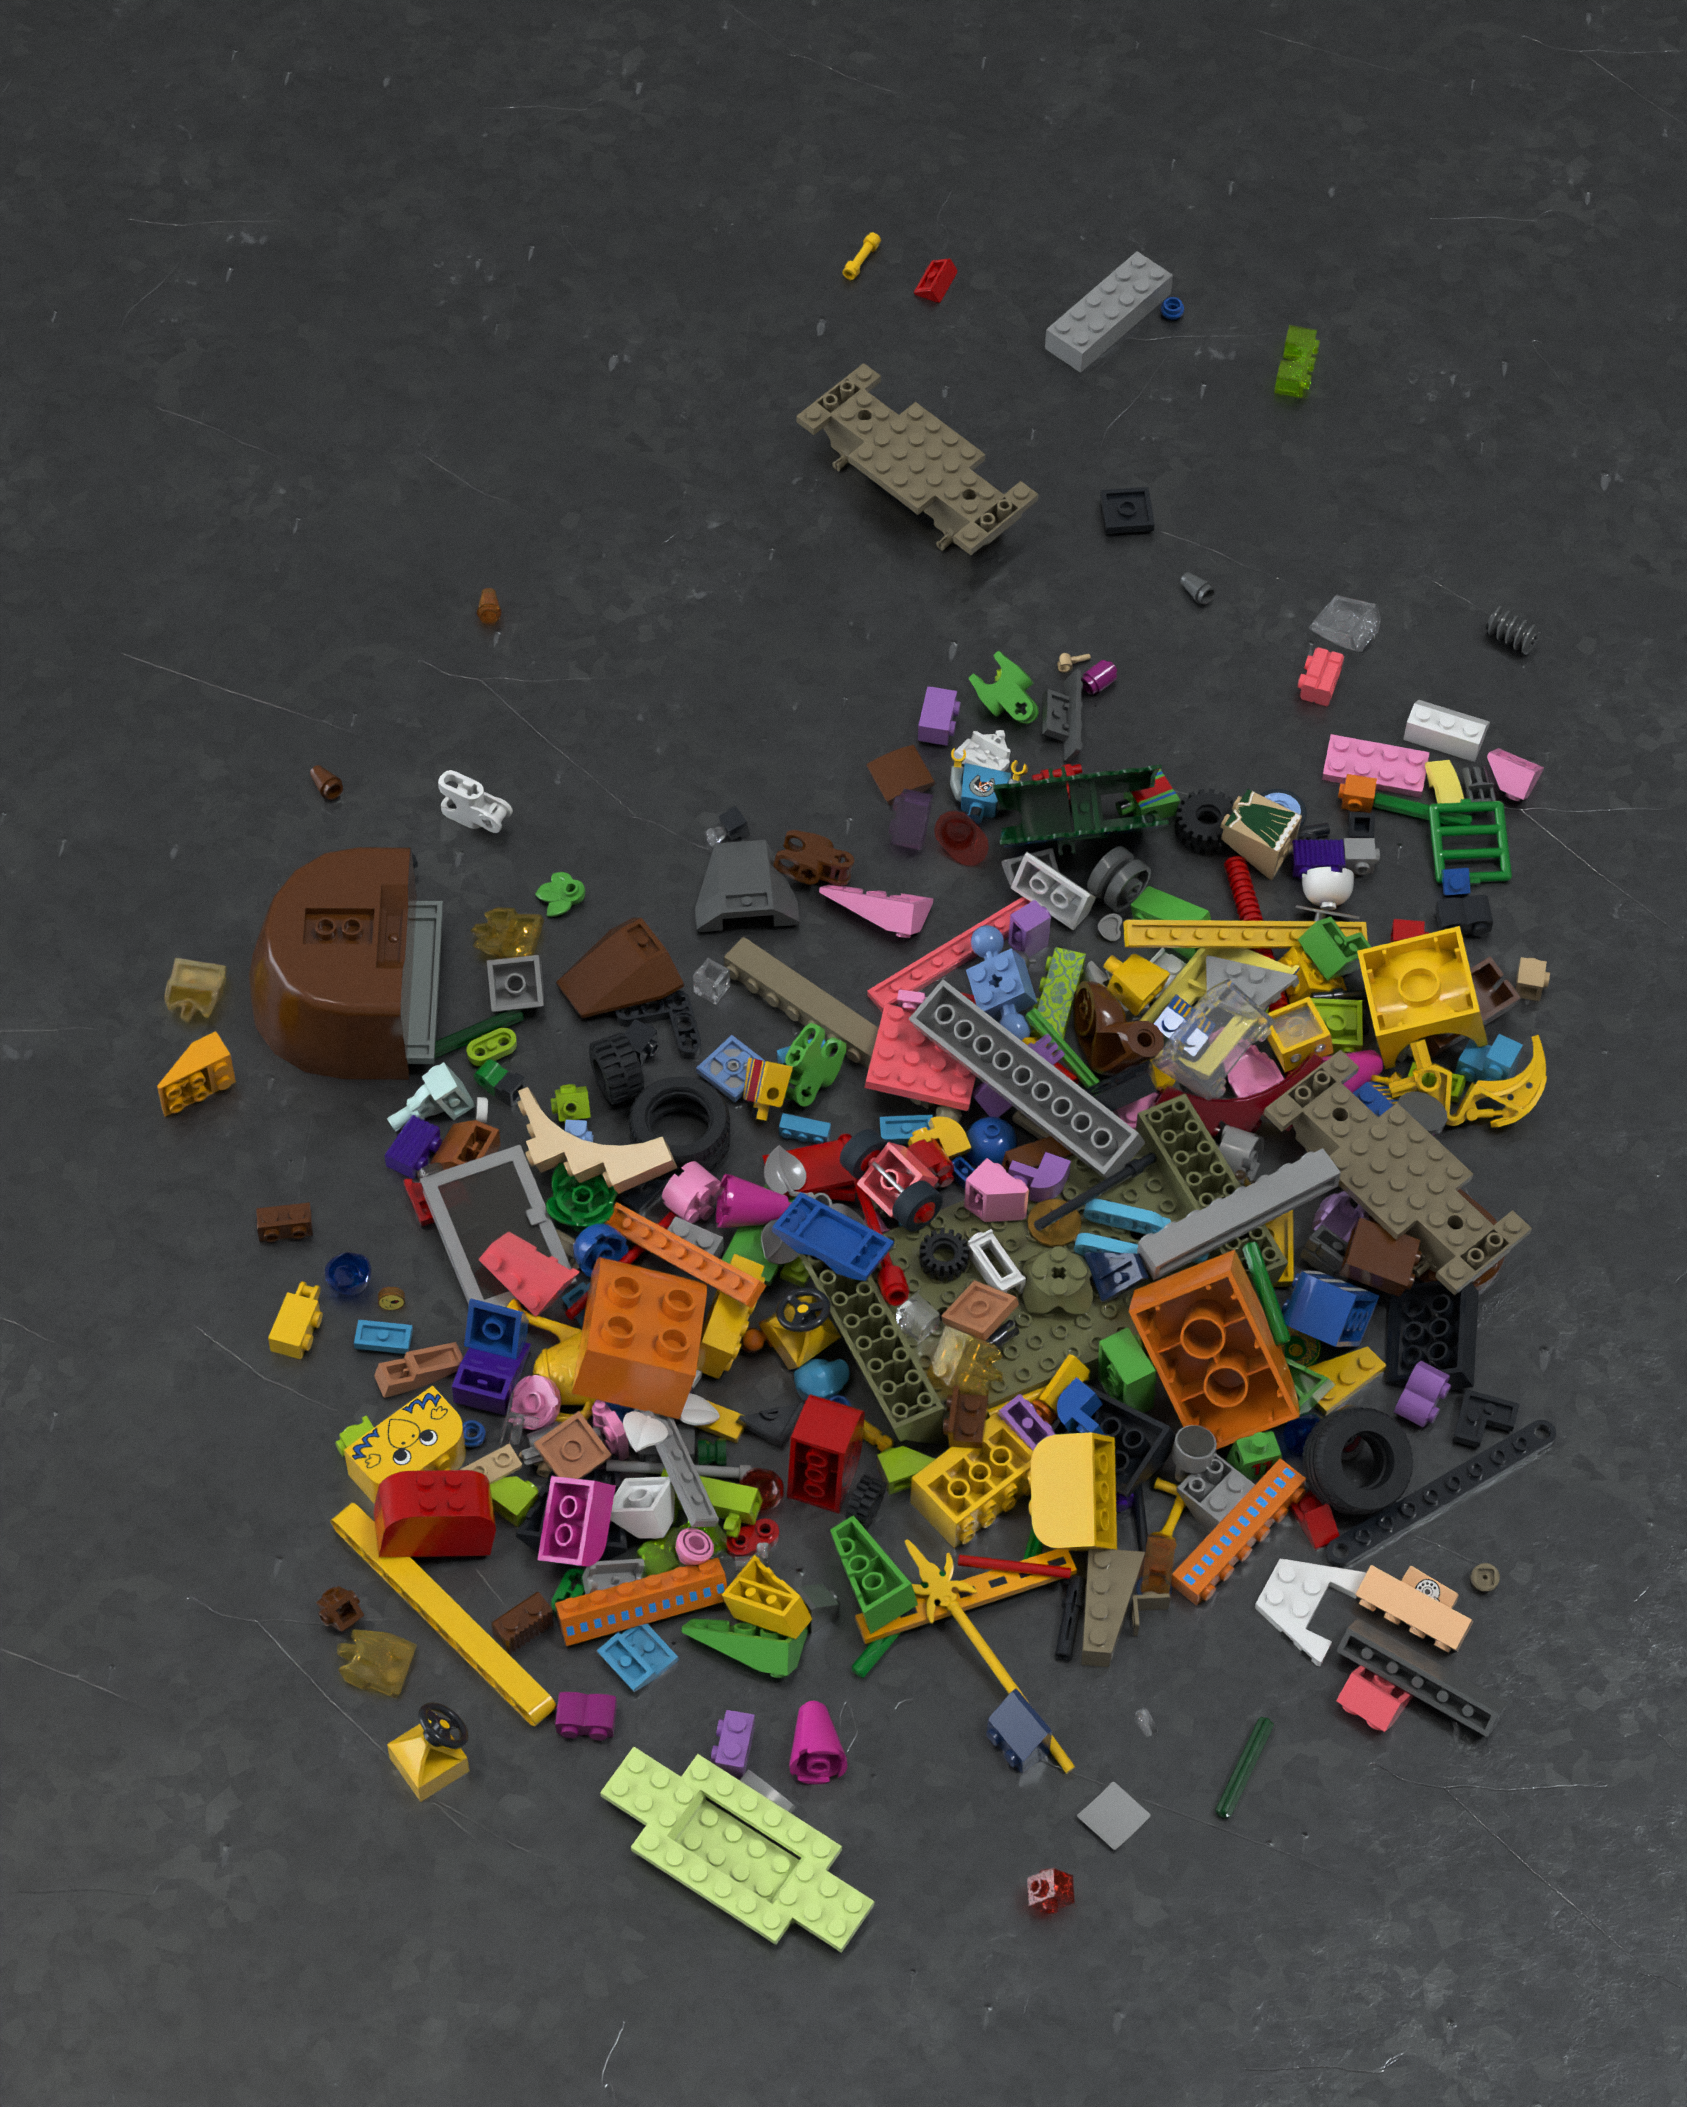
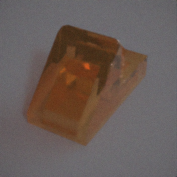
M1148 1534L1141 1592L1170 1594L1176 1543L1175 1537Z

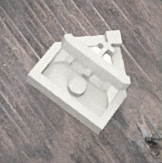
M996 730L995 734L985 735L973 731L971 739H967L955 750L954 757L961 759L964 755L963 749H965L966 758L962 764L968 763L1005 772L1009 767L1011 752L1004 740V730Z

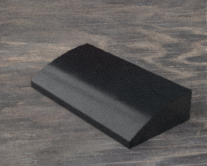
M1149 1059L1083 1090L1112 1112L1157 1092V1082L1152 1063Z

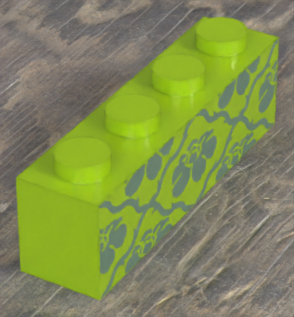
M1055 947L1053 957L1048 956L1045 966V971H1048L1047 978L1042 977L1039 992H1042L1041 998H1036L1038 1003L1033 1008H1036L1064 1040L1073 1009L1074 994L1080 984L1084 971L1086 954ZM1030 1024V1037L1041 1039V1035Z

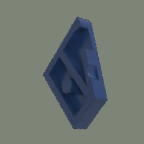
M1092 1252L1084 1254L1102 1302H1109L1149 1279L1140 1254Z

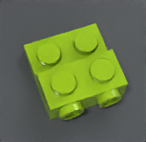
M1311 998L1331 1034L1333 1053L1327 1056L1334 1055L1339 1050L1343 1053L1362 1051V1000Z

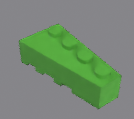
M854 1515L830 1529L837 1553L870 1634L918 1605L911 1582Z

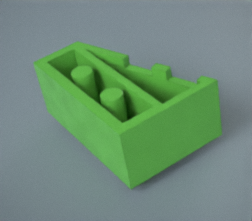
M1150 886L1130 905L1133 920H1211L1208 910ZM1172 948L1189 960L1199 950V948Z
M1285 1357L1299 1403L1300 1415L1298 1418L1293 1419L1294 1422L1298 1423L1336 1384L1329 1378Z

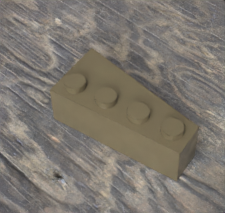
M1089 1549L1081 1665L1110 1667L1132 1595H1134L1143 1568L1145 1552Z

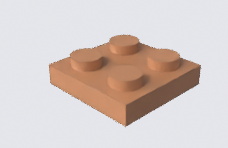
M974 1280L941 1317L944 1324L986 1341L1019 1303L1017 1297Z
M580 1411L534 1442V1447L557 1477L582 1479L612 1457V1454Z

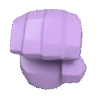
M1345 1191L1338 1194L1334 1193L1326 1197L1320 1204L1319 1209L1315 1213L1312 1228L1315 1232L1321 1225H1324L1348 1243L1351 1230L1357 1220L1363 1218L1370 1221L1369 1214L1360 1205L1353 1208L1349 1202L1351 1197Z

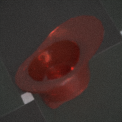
M949 811L938 818L934 828L935 837L957 862L971 866L977 865L984 860L989 849L988 839L968 815L959 811Z

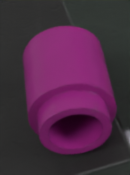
M1099 661L1083 674L1081 678L1083 689L1090 695L1101 692L1117 680V668L1110 661Z

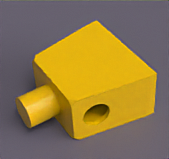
M1132 954L1124 963L1111 955L1103 968L1113 974L1107 986L1108 989L1135 1016L1164 989L1170 976L1168 971L1137 954Z

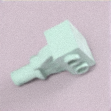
M443 1062L432 1067L428 1073L422 1076L425 1084L416 1091L413 1097L407 1099L406 1107L387 1119L392 1128L397 1132L406 1125L412 1115L425 1120L428 1116L437 1115L445 1111L455 1120L474 1108L475 1104L463 1082Z

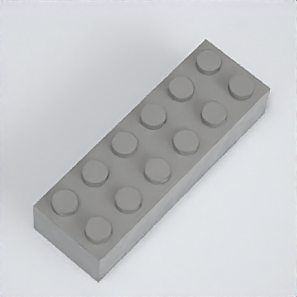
M1138 251L1135 252L1046 329L1045 349L1081 373L1171 294L1173 274Z

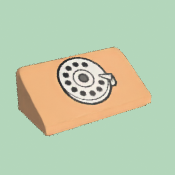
M1413 1566L1408 1568L1401 1580L1451 1609L1457 1603L1459 1595Z

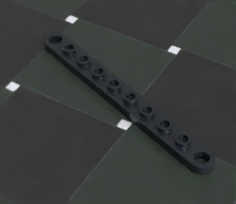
M1546 1420L1534 1421L1396 1502L1391 1507L1386 1508L1333 1539L1328 1544L1326 1550L1328 1563L1334 1567L1337 1566V1568L1349 1566L1352 1562L1363 1558L1536 1456L1539 1452L1553 1444L1556 1437L1554 1425ZM1536 1429H1544L1548 1433L1549 1438L1539 1439L1534 1431ZM1343 1547L1347 1551L1348 1556L1338 1558L1333 1554V1550Z

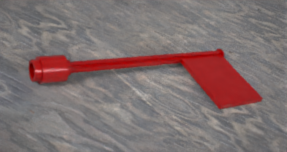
M842 1134L835 1141L787 1150L788 1153L795 1156L802 1163L806 1171L805 1184L799 1190H795V1192L814 1193L854 1184L868 1228L883 1235L870 1196L857 1185L860 1179L854 1178L841 1165L839 1160L842 1149L852 1138L850 1134ZM770 1154L762 1156L764 1166ZM788 1191L785 1194H783L788 1198L794 1197L791 1196ZM888 1252L880 1262L882 1269L877 1275V1281L883 1299L892 1306H899L907 1301L909 1287L903 1270L892 1264Z

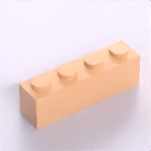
M1372 1565L1355 1594L1361 1599L1359 1602L1361 1606L1373 1612L1375 1608L1386 1612L1384 1615L1385 1619L1398 1626L1401 1621L1411 1626L1409 1632L1422 1639L1428 1635L1436 1640L1434 1643L1436 1647L1448 1653L1451 1649L1458 1652L1473 1624L1472 1619Z

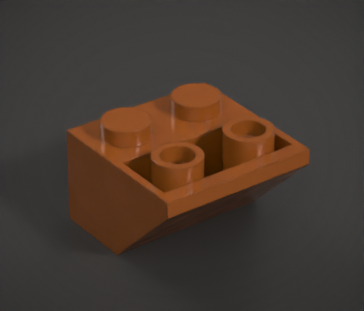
M477 1120L453 1124L431 1160L429 1168L440 1172L498 1152L501 1146L499 1129ZM486 1171L459 1180L477 1187Z

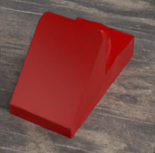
M1312 1490L1305 1493L1304 1497L1297 1504L1292 1502L1289 1506V1509L1315 1551L1327 1546L1330 1541L1340 1536L1330 1505L1328 1503L1322 1505L1317 1500L1316 1495H1313Z

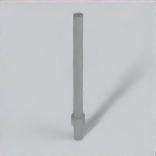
M606 1461V1471L662 1474L665 1468L663 1463ZM694 1465L699 1476L739 1478V1481L750 1482L751 1479L773 1480V1469L751 1468V1465H740L739 1467Z

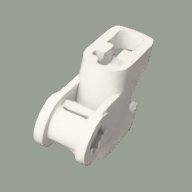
M449 770L444 772L439 778V790L446 796L441 803V811L447 818L472 829L484 827L492 833H498L502 828V820L509 818L513 813L512 807L505 800L484 792L482 784L467 776ZM449 781H455L458 784V787L454 788L445 783ZM455 804L457 808L451 809L448 806Z

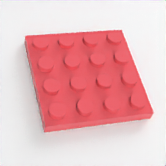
M885 1003L864 1088L968 1111L976 1076L913 1026L909 1018L915 1011Z

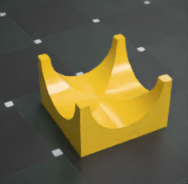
M1460 926L1357 951L1375 1035L1385 1069L1396 1067V1058L1407 1045L1420 1038L1434 1034H1461L1474 1040L1478 1047L1488 1045Z

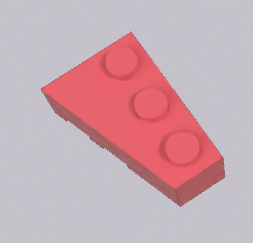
M508 1231L494 1241L478 1260L537 1317L553 1305L580 1272L574 1268L570 1270L559 1264L558 1259L553 1256L547 1257L536 1251L537 1247Z

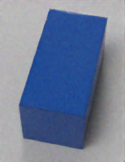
M959 1155L952 1161L954 1164L952 1175L954 1180L965 1190L966 1179L975 1169Z

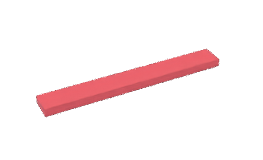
M1021 897L867 990V996L882 1013L885 1003L897 1005L899 990L918 992L978 956L971 947V937L977 928L984 925L994 926L1002 933L1004 939L1009 937L1010 915L1029 904L1030 901L1025 897Z

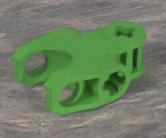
M997 651L993 656L1002 670L1000 679L994 684H986L973 673L969 680L980 700L996 717L1006 710L1011 717L1020 723L1030 724L1037 719L1039 714L1037 704L1026 693V690L1034 682L1021 667L1013 663L1002 652ZM1022 706L1026 707L1027 713L1025 715L1022 714Z
M813 1023L805 1026L799 1036L793 1041L785 1057L786 1065L793 1067L789 1083L794 1085L795 1089L787 1087L784 1099L794 1100L801 1106L810 1105L814 1101L819 1088H827L835 1080L846 1053V1043L831 1037L821 1048L825 1038V1029ZM816 1031L814 1038L808 1043L809 1035ZM838 1045L835 1055L829 1057L832 1049ZM803 1091V1092L809 1094L808 1097L803 1096V1094H801V1092Z

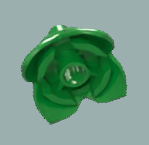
M564 1163L557 1165L551 1182L553 1196L546 1202L547 1213L553 1219L571 1226L578 1232H582L588 1226L607 1222L614 1213L613 1203L618 1193L613 1186L608 1187L603 1173L579 1183L575 1176H569Z

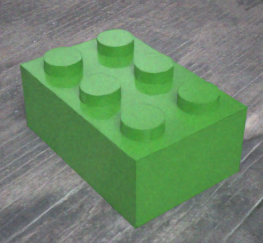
M1127 1327L1099 1341L1098 1380L1108 1396L1144 1413L1154 1408L1155 1384L1157 1383L1155 1375L1157 1370L1150 1356L1147 1357L1144 1353L1143 1343L1137 1334L1133 1335Z

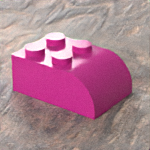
M551 1476L538 1560L578 1566L594 1565L601 1558L606 1547L616 1486L598 1481Z

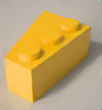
M756 1555L751 1558L722 1594L733 1618L793 1639H797L812 1620L801 1596L787 1583L780 1580L769 1567L764 1566Z

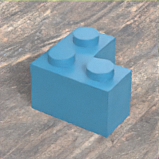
M1498 1034L1492 1046L1478 1047L1476 1042L1470 1038L1458 1060L1455 1074L1465 1075L1466 1081L1474 1083L1478 1080L1497 1081L1512 1078L1516 1073L1523 1044Z

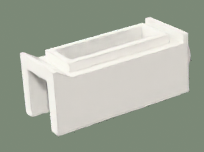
M992 1229L972 1236L968 1241L969 1258L988 1286L1005 1293L1016 1286L1019 1294L1023 1293L1026 1278L1019 1272L994 1236ZM990 1248L1008 1274L1007 1276L1001 1278L983 1250Z

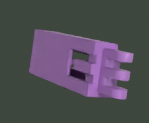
M1049 1034L1044 1035L1035 1044L1031 1042L1027 1045L1052 1065L1065 1055L1062 1049L1057 1050L1058 1045L1056 1042L1050 1043L1052 1037ZM983 1082L972 1092V1096L990 1117H999L1012 1107L1009 1102Z

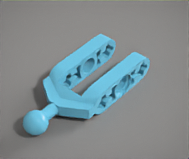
M1096 1198L1086 1203L1083 1212L1084 1217L1092 1222L1143 1234H1155L1163 1230L1171 1222L1169 1218H1164L1153 1211ZM1090 1233L1078 1234L1074 1245V1251L1084 1257V1254L1087 1252L1137 1253L1138 1249L1137 1244ZM1209 1253L1193 1260L1192 1262H1204L1208 1258Z

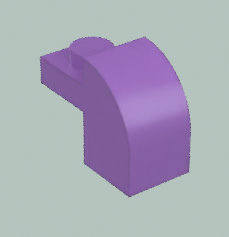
M1045 1152L1038 1169L1013 1160L1008 1174L1015 1179L1022 1180L1030 1190V1201L1042 1202L1046 1199H1053L1061 1193L1070 1174L1071 1161Z

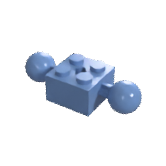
M981 926L972 934L971 947L975 954L984 958L985 961L966 969L976 1005L994 1020L1000 1021L999 1024L1022 1041L1023 1038L1030 1036L1031 1026L1028 1020L1023 1015L1018 1014V1012L1038 1003L1025 960L1012 948L1000 953L1004 945L1002 933L994 926Z

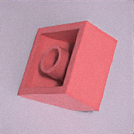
M1359 1666L1351 1673L1336 1701L1342 1704L1343 1709L1348 1713L1359 1715L1367 1720V1724L1373 1729L1385 1732L1395 1723L1414 1695L1365 1667Z

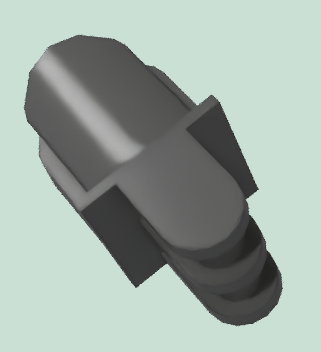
M1482 766L1481 772L1479 767H1472L1471 775L1469 768L1461 770L1467 792L1465 799H1471V802L1496 801L1493 790L1494 783H1490L1486 766Z

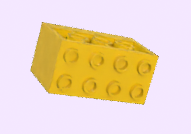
M995 1413L986 1420L983 1449L951 1447L912 1477L910 1503L954 1549L961 1543L967 1544L980 1528L989 1527L995 1521L998 1514L1002 1511L1007 1512L1011 1510L1017 1503V1500L1024 1494L1026 1496L1031 1494L1028 1476L1031 1472L1033 1451Z

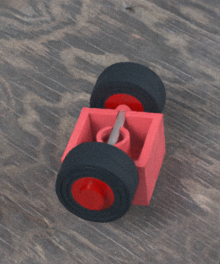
M865 1129L854 1135L842 1149L839 1158L840 1163L854 1178L860 1179L857 1185L891 1218H895L907 1230H920L937 1216L942 1207L943 1198L933 1187L939 1179L905 1146L891 1142L887 1143L876 1131Z

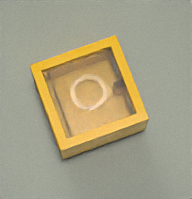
M1310 996L1261 1016L1264 1035L1285 1072L1299 1067L1311 1051L1321 1057L1333 1053L1331 1034Z

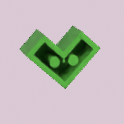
M1332 917L1316 921L1298 939L1305 953L1310 956L1318 967L1319 972L1327 981L1357 971L1360 968L1357 951L1371 948V945L1361 932L1346 937Z

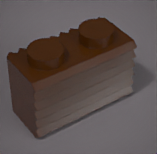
M537 1591L491 1622L493 1636L500 1646L509 1655H512V1651L516 1652L517 1648L521 1649V1645L525 1646L526 1642L535 1639V1636L544 1633V1630H549V1626L553 1627L552 1608Z

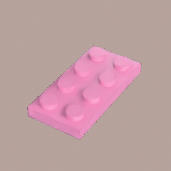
M1331 734L1322 780L1345 784L1347 774L1377 778L1375 790L1421 798L1426 775L1425 763L1428 762L1430 752Z

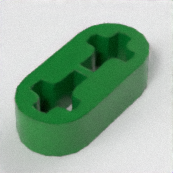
M571 1569L564 1575L551 1601V1608L555 1618L558 1619L555 1603L564 1601L567 1598L585 1595L582 1579L584 1571L582 1569ZM577 1578L581 1579V1584H577L574 1590L571 1591V1581L575 1582Z

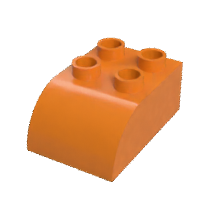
M1235 1250L1134 1290L1129 1307L1130 1316L1183 1427L1197 1425L1209 1430L1216 1439L1217 1450L1234 1443L1238 1439L1252 1436L1257 1432H1263L1299 1417L1297 1393L1280 1345H1276L1264 1310Z
M598 1257L590 1278L572 1394L642 1411L649 1410L655 1414L680 1419L696 1376L707 1284Z

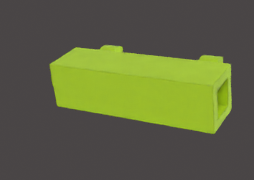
M665 1468L662 1471L661 1477H669ZM699 1476L717 1517L726 1519L723 1529L727 1530L726 1536L737 1538L741 1523L755 1525L763 1501L758 1488ZM676 1491L673 1525L678 1516V1509L684 1510Z

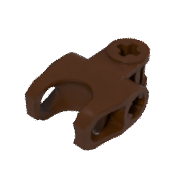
M798 830L787 831L783 845L786 850L778 851L775 856L773 866L777 871L806 884H815L819 879L835 886H845L850 882V870L854 866L855 860L853 855L846 851L834 849L833 843L824 836ZM790 839H799L803 847L794 845ZM842 857L845 858L843 863H841ZM787 859L793 862L794 865L787 867L780 860ZM837 873H839L838 879L835 878Z

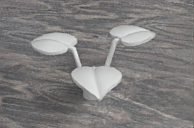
M689 1394L680 1420L690 1425H706L717 1421L720 1415L704 1398L695 1394ZM634 1409L633 1412H629L624 1416V1430L629 1440V1445L635 1452H639L648 1446L662 1443L667 1438L668 1430L665 1425L657 1419L645 1416L638 1409Z

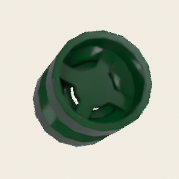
M726 1438L716 1439L715 1444H712L707 1439H698L699 1465H709L715 1462L717 1466H727Z

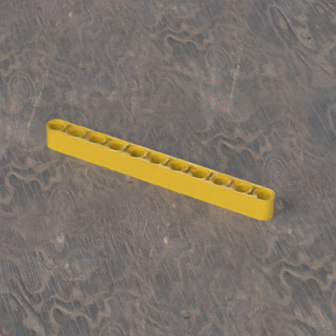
M355 1503L349 1504L330 1520L335 1531L529 1724L536 1727L557 1708L553 1698L410 1557L378 1556L375 1522Z

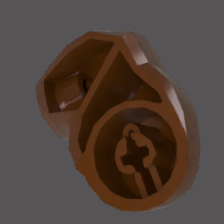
M1092 981L1081 982L1078 985L1073 1000L1074 1027L1078 1042L1093 1071L1111 1077L1149 1059L1151 1060L1163 1049V1034L1159 1028L1149 1021L1127 1022L1123 1007L1108 988Z

